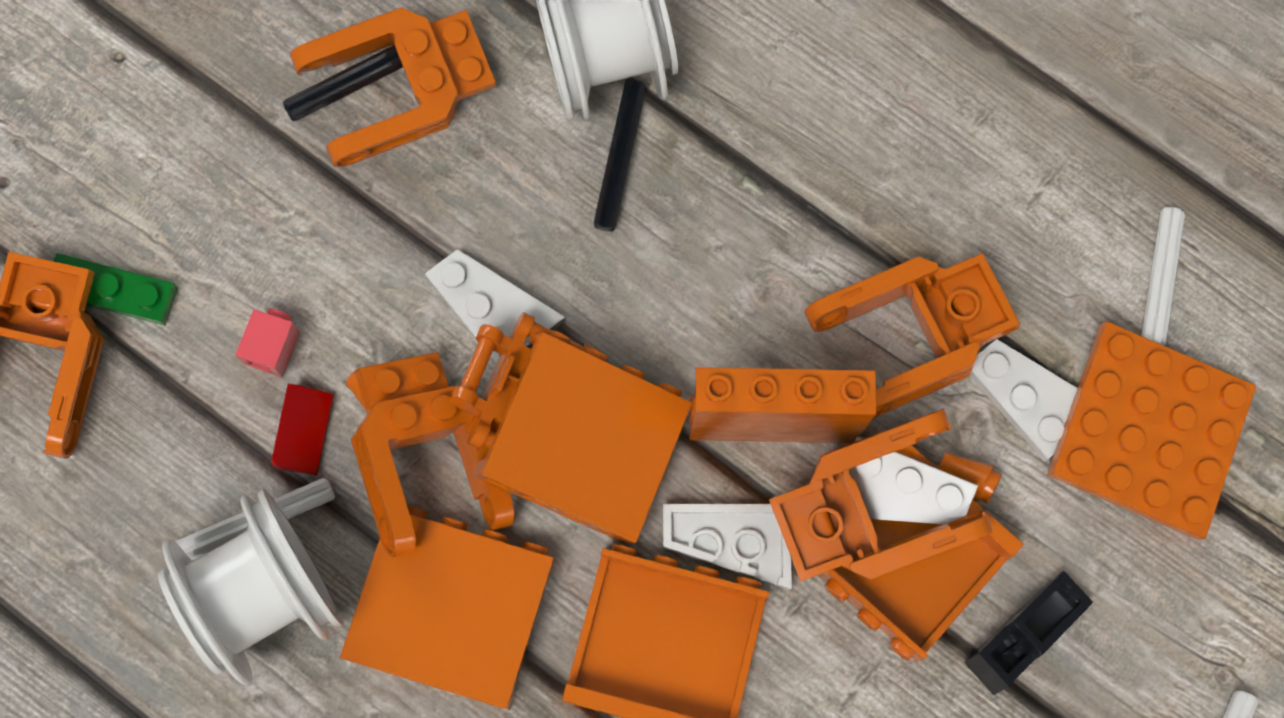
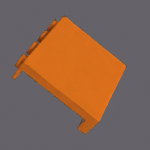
M547 330V333L541 332L531 336L529 342L534 344L486 458L478 461L472 476L619 542L636 543L692 402L681 398L682 392L671 385L658 383V386L645 381V374L633 367L622 365L620 369L607 363L608 356L602 352L591 348H585L582 351L569 345L571 339L562 333Z
M696 367L695 397L690 396L689 400L692 402L689 410V440L854 443L857 436L860 437L876 415L875 371Z
M912 445L896 451L937 468ZM972 499L966 515L985 511ZM985 511L993 532L972 542L871 580L843 566L820 575L827 580L824 587L831 595L842 603L848 599L860 610L856 616L863 624L874 632L880 628L892 639L888 645L895 653L906 661L913 658L918 662L928 656L927 652L1002 565L1008 559L1014 557L1024 544ZM871 519L878 537V548L942 525Z
M407 506L415 531V550L410 553L389 557L382 546L381 539H379L340 658L509 710L514 696L513 690L551 568H554L555 560L553 557L547 556L549 549L546 547L524 542L523 548L507 544L508 536L486 529H484L482 536L466 531L468 526L466 523L443 517L442 524L426 519V511Z
M613 544L612 550L602 548L598 571L562 701L621 718H737L769 592L761 590V582L753 579L737 577L734 583L719 579L720 572L711 568L695 566L694 572L677 568L679 561L669 557L654 555L653 561L636 557L638 551L627 546Z

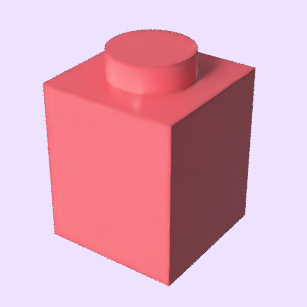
M268 308L267 313L253 309L235 356L244 365L283 377L300 331L291 322L292 317L287 313L273 308Z

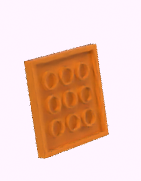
M1106 321L1099 326L1047 476L1194 539H1206L1256 385Z

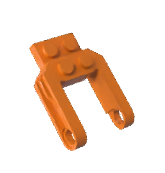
M401 7L304 43L291 51V60L297 75L300 76L302 75L301 72L312 71L329 64H333V67L395 44L398 57L416 102L420 105L418 108L343 135L328 143L326 148L334 167L352 165L447 129L460 100L496 87V81L467 10L429 23L428 18Z
M8 252L0 282V336L64 351L48 416H51V421L46 436V450H43V453L68 459L74 452L78 442L104 338L91 316L84 313L95 272L85 268Z
M983 253L946 269L939 267L935 262L916 257L813 302L805 309L804 313L814 332H822L907 296L910 298L911 309L935 356L938 358L884 381L883 386L876 389V415L874 418L968 378L981 345L1019 329L1020 322Z
M438 352L359 368L355 374L367 414L351 438V442L381 543L387 555L394 557L413 552L416 545L414 527L390 450L446 438L451 433H454L474 500H479L489 530L495 531L512 526L514 523V506L510 493L472 476L478 461L486 458L489 449L483 446L478 449L467 444L474 422H472L474 415L454 406L450 402V397L456 386H448Z
M945 409L929 413L822 454L809 484L769 499L800 582L841 566L871 580L972 542L993 532L985 511H979L882 548L877 546V534L857 483L851 478L849 470L914 445L918 441L935 434L951 430L952 427Z

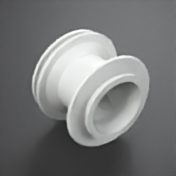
M536 0L567 121L574 120L572 111L579 109L583 118L589 120L588 98L591 87L649 72L659 98L663 101L667 99L668 90L665 70L668 69L671 75L678 74V60L665 0Z
M264 488L257 491L259 501L256 503L249 496L241 495L240 503L248 522L247 531L193 562L176 542L171 539H164L162 551L168 568H163L157 573L160 587L175 619L201 660L216 675L224 673L227 669L244 686H250L253 681L251 667L244 652L245 649L298 618L306 622L317 637L324 641L329 638L327 624L331 623L336 629L343 626L339 610L310 555L276 501Z

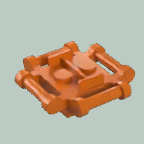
M522 312L510 338L492 325L483 324L480 326L476 336L478 344L460 386L454 388L450 397V402L454 406L474 415L472 420L474 425L467 444L480 449L483 446L489 449L532 350L523 345L526 337L531 338V336L538 333H547V330H550L534 322L535 317L525 312ZM571 340L569 344L582 351L585 348L598 350L587 343L582 346ZM495 351L500 355L483 396L480 398L476 394V390L491 354Z

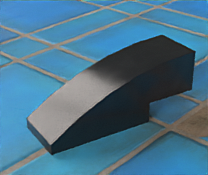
M1063 570L1006 621L964 663L987 689L995 695L1009 687L1035 659L1042 656L1091 606L1093 601Z

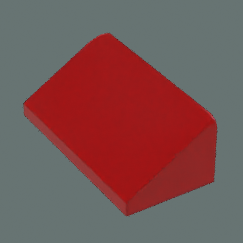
M288 383L271 459V465L275 469L314 476L318 475L334 398L333 394Z

